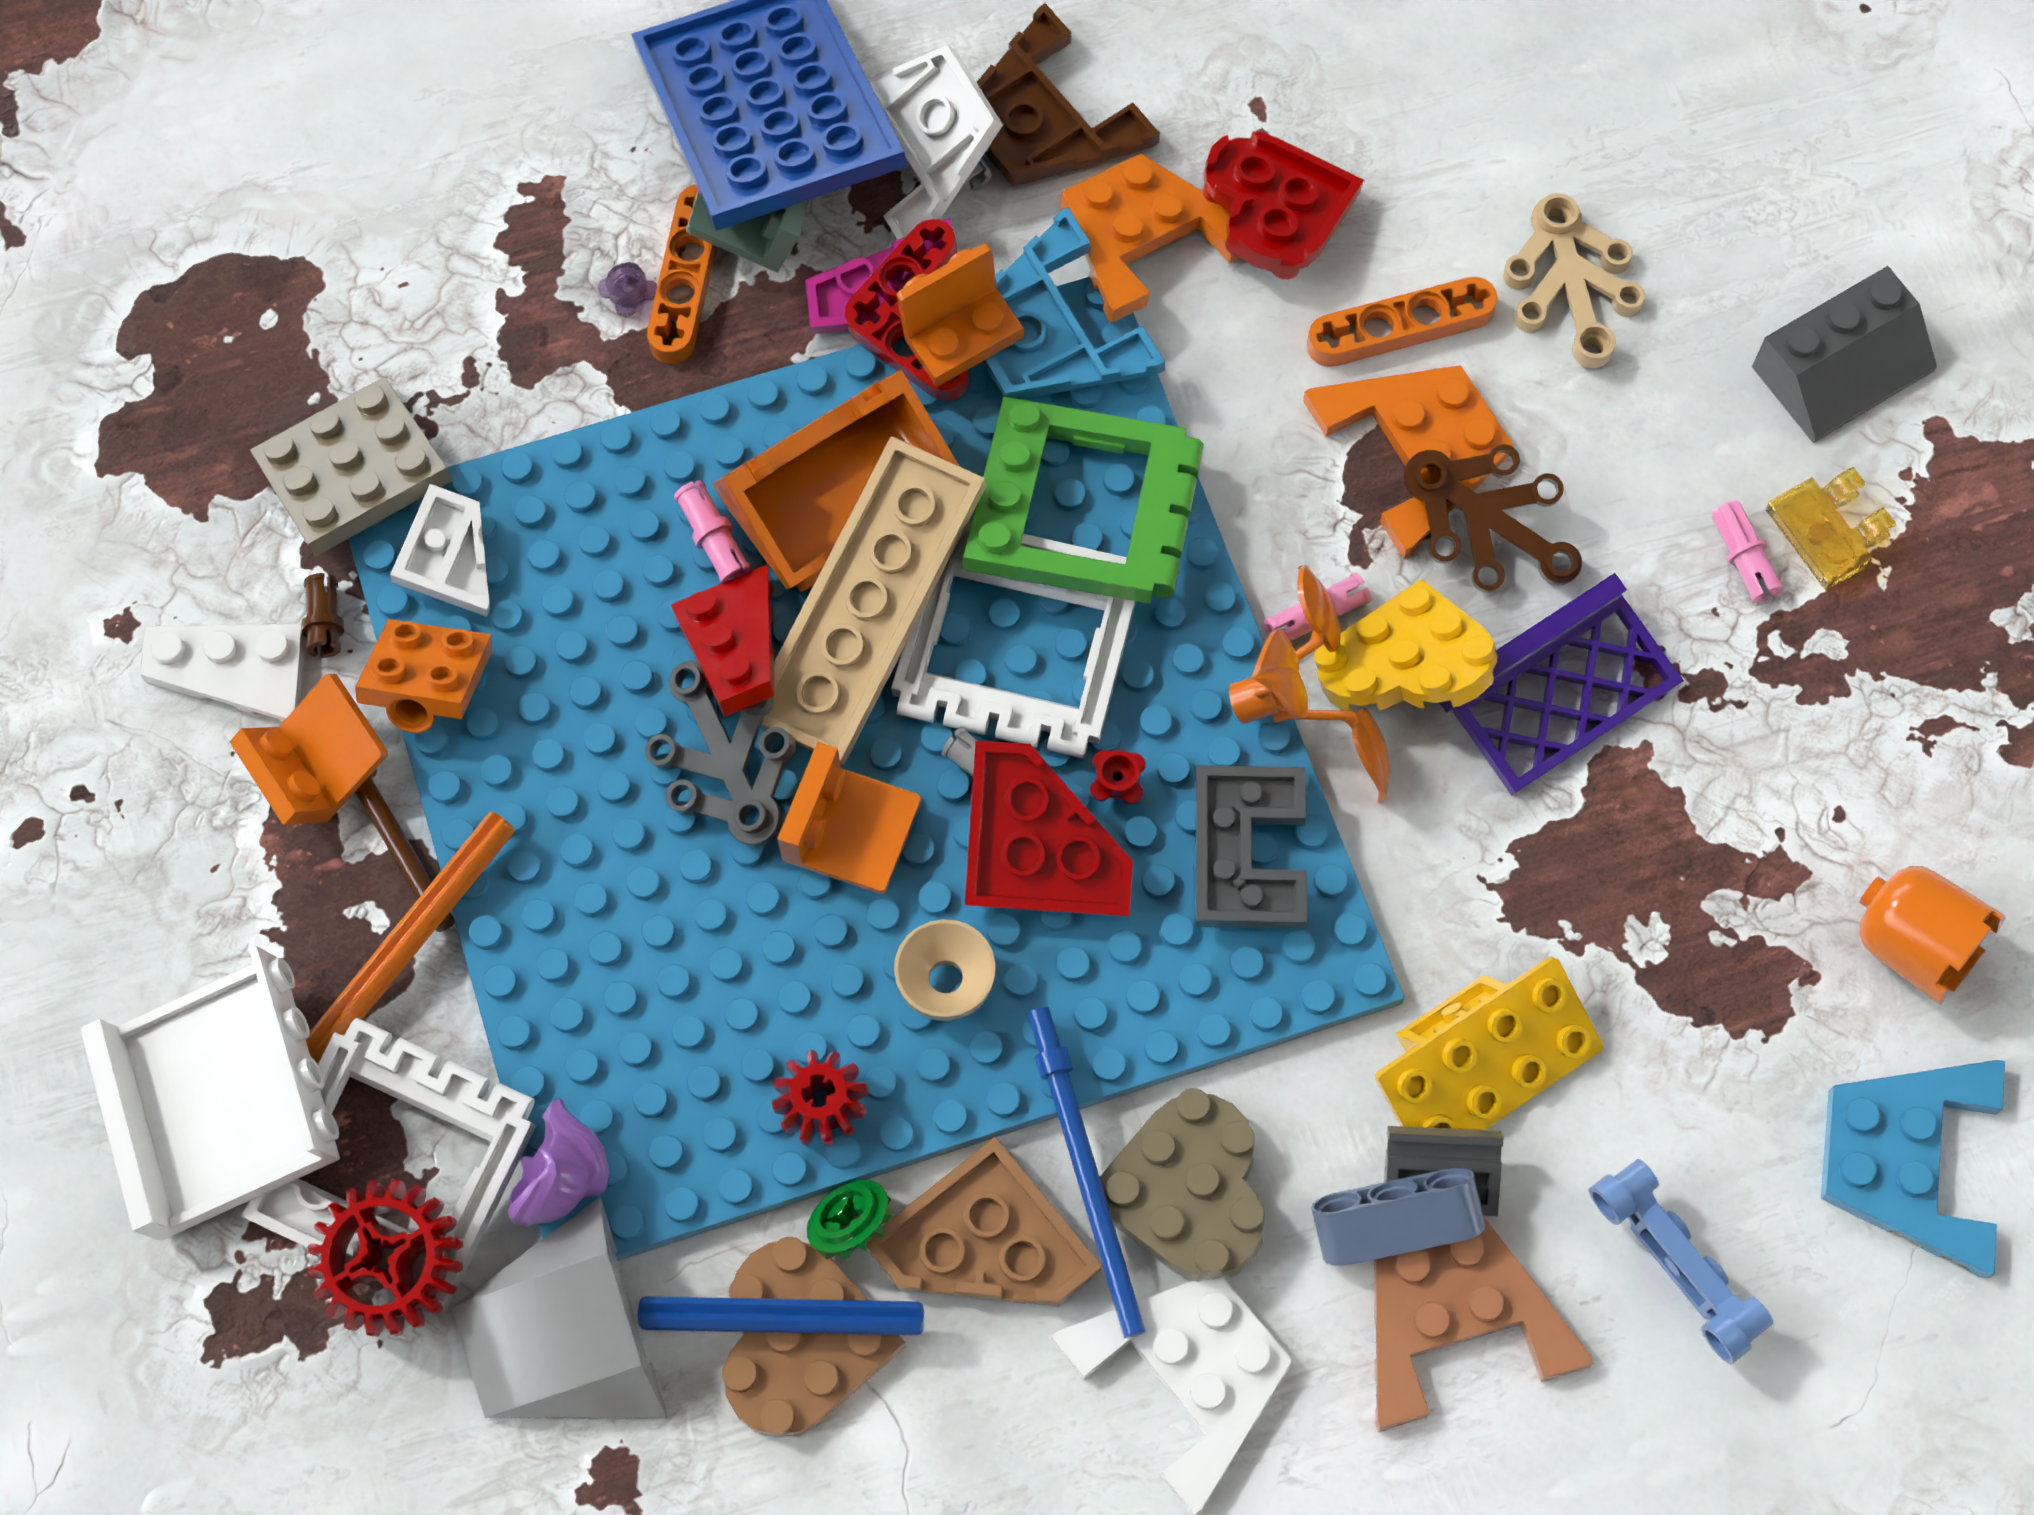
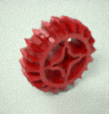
M376 1180L369 1181L366 1188V1198L355 1188L347 1190L346 1199L349 1205L347 1209L335 1202L328 1205L329 1213L335 1218L332 1225L320 1221L314 1224V1229L318 1233L325 1235L323 1244L313 1243L306 1247L309 1254L321 1257V1264L312 1265L306 1270L308 1277L325 1280L313 1291L315 1299L323 1301L332 1298L327 1307L326 1314L330 1318L335 1319L346 1314L344 1328L357 1331L364 1324L365 1332L368 1336L379 1337L384 1326H386L390 1335L400 1336L405 1328V1319L414 1328L419 1329L425 1325V1317L421 1308L424 1307L432 1313L440 1314L443 1311V1306L435 1297L438 1291L451 1295L456 1292L457 1287L453 1283L444 1281L447 1271L458 1273L464 1269L462 1262L449 1259V1252L458 1251L463 1248V1240L457 1237L445 1238V1235L457 1225L456 1219L449 1215L438 1218L443 1210L444 1203L436 1197L425 1202L426 1189L418 1185H414L406 1193L405 1183L400 1180H391L386 1192L381 1182ZM388 1212H404L416 1222L419 1229L412 1233L403 1231L391 1236L386 1227L379 1225L375 1216ZM357 1233L360 1242L359 1251L350 1262L345 1264L349 1243L354 1234ZM383 1247L394 1250V1253L387 1258L390 1266L388 1269L378 1267L376 1264L384 1258L381 1250ZM426 1252L423 1272L418 1282L414 1284L411 1276V1266L419 1255ZM379 1280L385 1290L393 1293L396 1301L384 1305H370L363 1301L352 1287L359 1283L369 1284Z

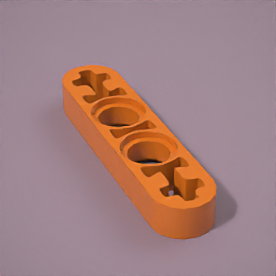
M695 184L686 187L677 199L647 328L650 350L659 362L665 364L681 363L691 356L694 350L717 246L686 232L698 191ZM688 243H696L704 248L703 254L693 261L679 258L677 252L683 245ZM677 286H687L695 292L693 298L684 304L672 303L667 299V296ZM671 318L677 320L676 325L679 338H675L672 345L666 346L663 343V339H667L670 335Z
M1467 277L1327 314L1317 318L1311 324L1307 339V351L1312 360L1319 365L1327 367L1338 366L1474 330L1487 325L1492 319L1498 299L1497 291L1486 279ZM1472 296L1475 302H1482L1481 309H1475L1471 303L1464 304L1466 297ZM1420 306H1428L1437 311L1440 319L1433 324L1425 325L1416 321L1412 312ZM1455 309L1454 317H1450V310ZM1371 319H1382L1389 323L1392 332L1385 337H1374L1367 333L1364 325ZM1350 326L1355 327L1353 334H1349ZM1330 334L1333 340H1339L1338 347L1331 348L1328 341H1322V336Z

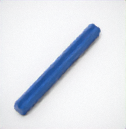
M644 1296L640 1298L637 1314L638 1324L644 1330L919 1335L924 1329V1307L918 1301Z

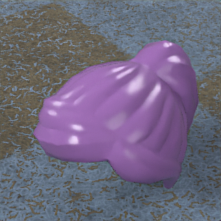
M561 1098L550 1103L542 1115L545 1121V1139L534 1157L525 1156L521 1158L522 1178L513 1188L508 1200L510 1203L508 1214L512 1224L529 1227L533 1224L551 1223L559 1220L573 1210L582 1198L596 1196L607 1188L610 1168L605 1147L593 1130L581 1123L566 1110L565 1102Z

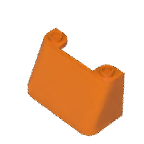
M900 369L713 482L712 485L722 502L785 588H792L796 585L799 591L803 592L814 586L891 436L957 466L959 464L908 379Z

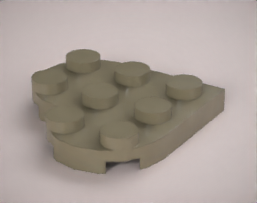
M1196 1088L1187 1089L1179 1097L1169 1100L1155 1111L1100 1176L1114 1226L1169 1269L1192 1281H1199V1278L1217 1279L1228 1274L1229 1278L1236 1276L1253 1262L1263 1243L1264 1208L1257 1194L1245 1182L1253 1168L1255 1144L1254 1132L1249 1126L1246 1117L1234 1104L1214 1094H1206L1204 1091Z

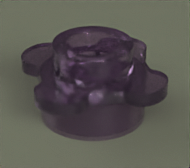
M626 262L614 266L608 272L606 278L602 279L598 284L599 295L602 298H609L615 305L616 313L622 317L632 316L636 312V307L646 300H653L657 289V284L654 281L647 280L643 270L634 262ZM627 287L633 288L631 292H624L623 290Z

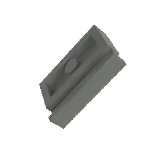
M1387 1126L1388 1140L1384 1182L1444 1169L1466 1168L1474 1173L1483 1216H1498L1502 1167L1501 1150L1504 1140L1501 1131Z

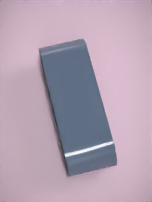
M1466 1168L1444 1169L1332 1193L1317 1199L1311 1207L1323 1260L1325 1263L1334 1266L1351 1265L1461 1242L1474 1238L1485 1230V1221L1475 1176L1471 1170Z

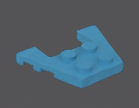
M1069 207L1061 210L1053 218L1054 223L1040 237L1035 236L1023 248L1024 253L1006 271L1001 269L995 275L997 290L1024 328V338L982 361L1003 396L1027 399L1156 375L1165 371V361L1143 326L1095 349L1048 273L1091 252L1090 241Z
M1992 1060L1834 1085L1828 1091L1821 1199L1887 1232L1893 1230L1921 1244V1249L1939 1258L1945 1256L1967 1267L1968 1272L1978 1277L1988 1279L1994 1275L1997 1224L1939 1215L1937 1213L1943 1107L1997 1115L2003 1109L2005 1061Z

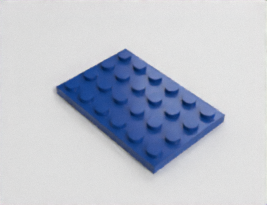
M733 0L631 34L636 52L716 231L908 167L905 151L827 0Z

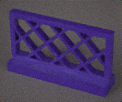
M1613 573L1497 649L1498 659L1492 671L1494 681L1478 698L1454 708L1451 700L1439 702L1446 713L1452 710L1511 796L1684 681L1622 594L1627 591V588L1616 573ZM1615 613L1628 630L1626 647L1599 642L1602 622ZM1591 630L1590 639L1580 637L1587 631ZM1636 642H1637V644L1640 646V648L1642 649V651L1635 649V648H1636ZM1569 645L1588 650L1585 675L1557 669L1560 649ZM1597 652L1625 657L1621 683L1594 677ZM1550 656L1548 667L1537 665ZM1639 660L1652 663L1664 681L1653 689L1630 685L1633 661ZM1530 673L1547 677L1543 703L1515 697L1518 677L1520 675ZM1556 679L1583 685L1579 710L1552 705ZM1508 684L1506 695L1495 693ZM1592 687L1619 693L1617 710L1614 715L1607 717L1588 712ZM1628 695L1639 697L1627 705ZM1482 700L1505 705L1501 731L1482 727L1470 711V708ZM1513 707L1541 712L1537 738L1509 733ZM1550 715L1577 720L1575 739L1572 743L1565 745L1546 740ZM1586 723L1597 724L1596 727L1585 733ZM1491 739L1499 740L1498 749ZM1508 742L1535 748L1532 769L1519 778L1505 760ZM1544 750L1556 752L1543 761Z

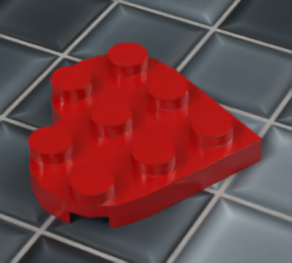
M1252 131L1251 138L1237 137L1229 140L1228 135L1220 138L1211 146L1203 171L1205 182L1203 186L1204 197L1208 201L1219 204L1229 211L1226 223L1227 238L1225 241L1227 251L1236 257H1241L1254 267L1272 272L1281 279L1296 277L1300 269L1308 267L1320 256L1359 196L1364 183V179L1282 139L1259 131Z

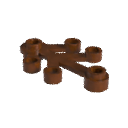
M1502 444L1493 448L1490 454L1451 461L1440 451H1421L1408 461L1404 470V483L1408 492L1425 504L1431 534L1428 551L1434 561L1441 564L1450 563L1457 558L1461 550L1459 537L1450 531L1446 506L1447 500L1464 512L1475 566L1472 572V582L1479 591L1484 593L1494 592L1502 585L1505 579V571L1502 565L1495 560L1490 530L1538 561L1539 573L1546 582L1560 586L1570 583L1577 577L1582 568V557L1575 546L1567 542L1552 544L1502 511L1532 504L1542 507L1553 506L1559 501L1564 492L1563 483L1558 476L1545 473L1538 476L1533 483L1475 493L1458 481L1492 474L1498 478L1511 476L1517 470L1520 463L1519 453L1514 447ZM1498 453L1508 454L1513 461L1512 467L1508 470L1498 469L1494 464V456ZM1429 466L1436 468L1440 473V480L1435 484L1425 483L1421 478V470ZM1543 481L1551 482L1556 488L1555 497L1552 499L1542 498L1537 490L1538 484ZM1441 538L1449 539L1454 545L1453 554L1449 556L1439 555L1435 549V542ZM1557 553L1566 554L1571 561L1569 570H1556L1552 565L1553 555ZM1484 567L1493 568L1498 575L1497 582L1494 585L1483 584L1479 579L1480 569Z

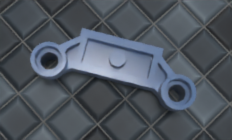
M1636 1159L1617 1175L1607 1174L1589 1188L1590 1197L1596 1207L1615 1225H1619L1627 1218L1632 1225L1630 1229L1700 1315L1703 1318L1707 1317L1710 1319L1701 1327L1702 1334L1707 1343L1726 1363L1733 1364L1751 1350L1750 1342L1773 1325V1319L1768 1310L1756 1298L1750 1296L1742 1302L1726 1286L1729 1283L1728 1277L1720 1265L1709 1256L1703 1258L1689 1241L1691 1233L1683 1220L1673 1211L1665 1212L1657 1202L1652 1191L1659 1187V1181L1646 1163Z

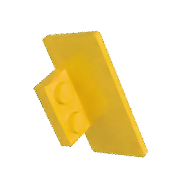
M1548 957L1509 984L1482 975L1395 1033L1406 1053L1377 1071L1374 1078L1400 1126L1486 1130L1603 1050V1043L1561 962L1554 957Z

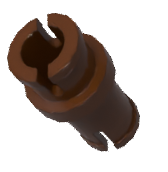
M324 573L312 574L304 579L306 617L301 622V632L307 638V653L316 657L318 654L317 646L320 645V658L333 657L340 653L341 643L339 637L344 633V621L338 615V580L335 576L329 574L327 586H324Z

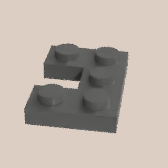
M1196 766V927L1306 929L1307 870L1252 869L1251 825H1305V767Z

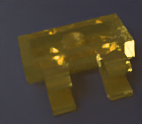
M1854 467L1836 476L1822 489L1811 477L1770 500L1765 509L1825 591L1868 567L1873 557L1867 549L1889 538L1890 533L1888 530L1896 526V522L1885 508L1875 511L1853 529L1849 527L1837 511L1838 508L1857 499L1860 496L1857 490L1866 484Z

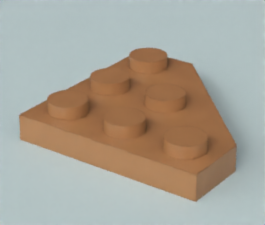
M996 1137L992 1138L882 1226L883 1236L873 1237L867 1242L868 1253L896 1288L911 1292L1059 1307L1102 1272L1103 1268Z

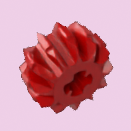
M810 1049L807 1052L808 1066L803 1068L794 1059H789L786 1066L792 1078L779 1077L775 1079V1090L783 1096L773 1100L772 1107L774 1113L786 1115L781 1122V1127L785 1133L788 1134L801 1128L799 1136L801 1144L809 1145L813 1141L816 1132L821 1133L824 1146L830 1147L834 1142L832 1130L838 1128L844 1136L851 1137L854 1134V1129L848 1118H865L867 1113L866 1107L858 1102V1100L868 1095L866 1083L855 1081L859 1074L858 1066L855 1063L846 1064L840 1068V1054L832 1051L827 1056L825 1063L822 1064L819 1062L817 1052ZM819 1089H825L827 1094L826 1105L823 1107H815L813 1102L815 1097L814 1091Z

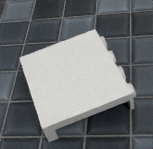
M254 946L249 949L253 964L118 1027L102 1019H97L80 1027L132 1231L162 1241L340 1160L335 1142L339 1137V1129L333 1115L324 1105L320 1091L324 1087L323 1074L316 1061L310 1056L306 1043V1038L310 1035L309 1026L303 1013L295 1005L291 991L295 987V978L290 966L283 958H278L262 948Z

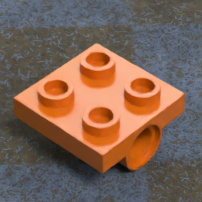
M388 619L355 686L357 703L386 707L388 719L394 726L409 733L428 731L433 725L436 716L462 719L491 655V634Z

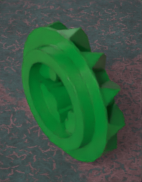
M856 1180L839 1186L826 1195L813 1210L807 1224L808 1241L826 1260L836 1255L847 1260L857 1248L867 1251V1242L873 1237L883 1236L882 1224L888 1222L893 1217L888 1206L891 1198L881 1185L870 1180ZM858 1213L860 1217L853 1219L854 1216H856Z

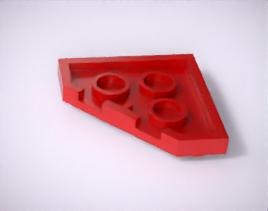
M975 740L964 905L1130 916L1133 860L1033 746L1024 743Z

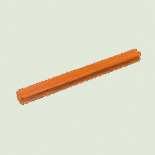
M492 811L486 815L311 1029L309 1037L306 1038V1043L311 1058L317 1064L334 1032L345 1036L351 1022L355 1018L362 1020L514 834L515 829L512 824L498 813Z

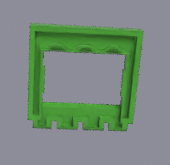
M1003 396L983 475L987 486L974 511L963 555L962 570L1150 604L1153 595L1159 597L1173 596L1180 568L1179 558H1181L1189 523L1187 518L1191 513L1197 483L1195 477L1199 473L1204 443L1197 438L1185 436L1186 428ZM1046 438L1073 442L1075 446L1124 454V451L1149 455L1125 564L1020 546Z

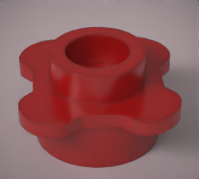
M1102 750L1096 753L1092 761L1096 769V779L1090 785L1092 797L1100 802H1104L1109 798L1123 799L1127 804L1139 802L1143 797V788L1139 785L1140 774L1146 768L1144 758L1138 753H1128L1122 750ZM1115 773L1122 774L1123 779L1121 781H1115L1113 779V775Z

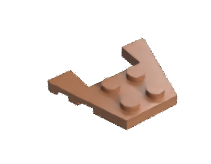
M1485 1217V1230L1474 1238L1374 1260V1325L1376 1330L1375 1425L1378 1432L1426 1418L1430 1414L1411 1360L1415 1356L1520 1325L1541 1382L1589 1368L1593 1364L1591 1355Z

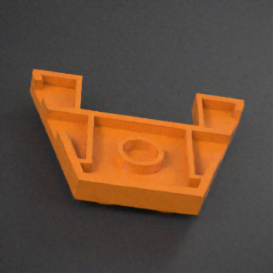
M1141 153L1062 191L1061 209L1069 207L1090 241L1091 252L1085 254L1090 267L1089 277L1094 289H1099L1104 301L1103 311L1110 323L1147 306L1150 291L1126 264L1195 230H1199L1229 264L1241 258L1230 254L1225 247L1227 238L1226 223L1229 211L1219 204L1208 201L1204 197L1202 190Z
M1461 365L1322 386L1304 391L1303 402L1325 437L1372 415L1405 466L1415 454L1424 450L1440 451L1451 461L1490 454L1492 449L1498 445L1507 444L1512 447L1514 446ZM1506 453L1496 454L1494 456L1495 466L1498 468L1509 455ZM1425 467L1421 470V478L1427 484H1435L1440 480V473L1434 467ZM1491 474L1458 482L1474 492ZM1414 497L1383 512L1381 515L1380 523L1403 559L1409 557L1419 547V543L1430 533L1425 504ZM1446 500L1447 513L1449 515L1456 506Z

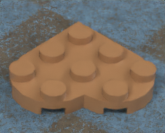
M784 1237L777 1242H770L751 1253L737 1270L735 1279L729 1287L730 1298L868 1300L831 1258L826 1260L811 1244L804 1243L796 1237ZM743 1332V1336L730 1351L728 1360L722 1369L726 1397L738 1419L756 1433L762 1435L764 1433L774 1437L799 1436L824 1421L906 1347V1343L900 1335Z

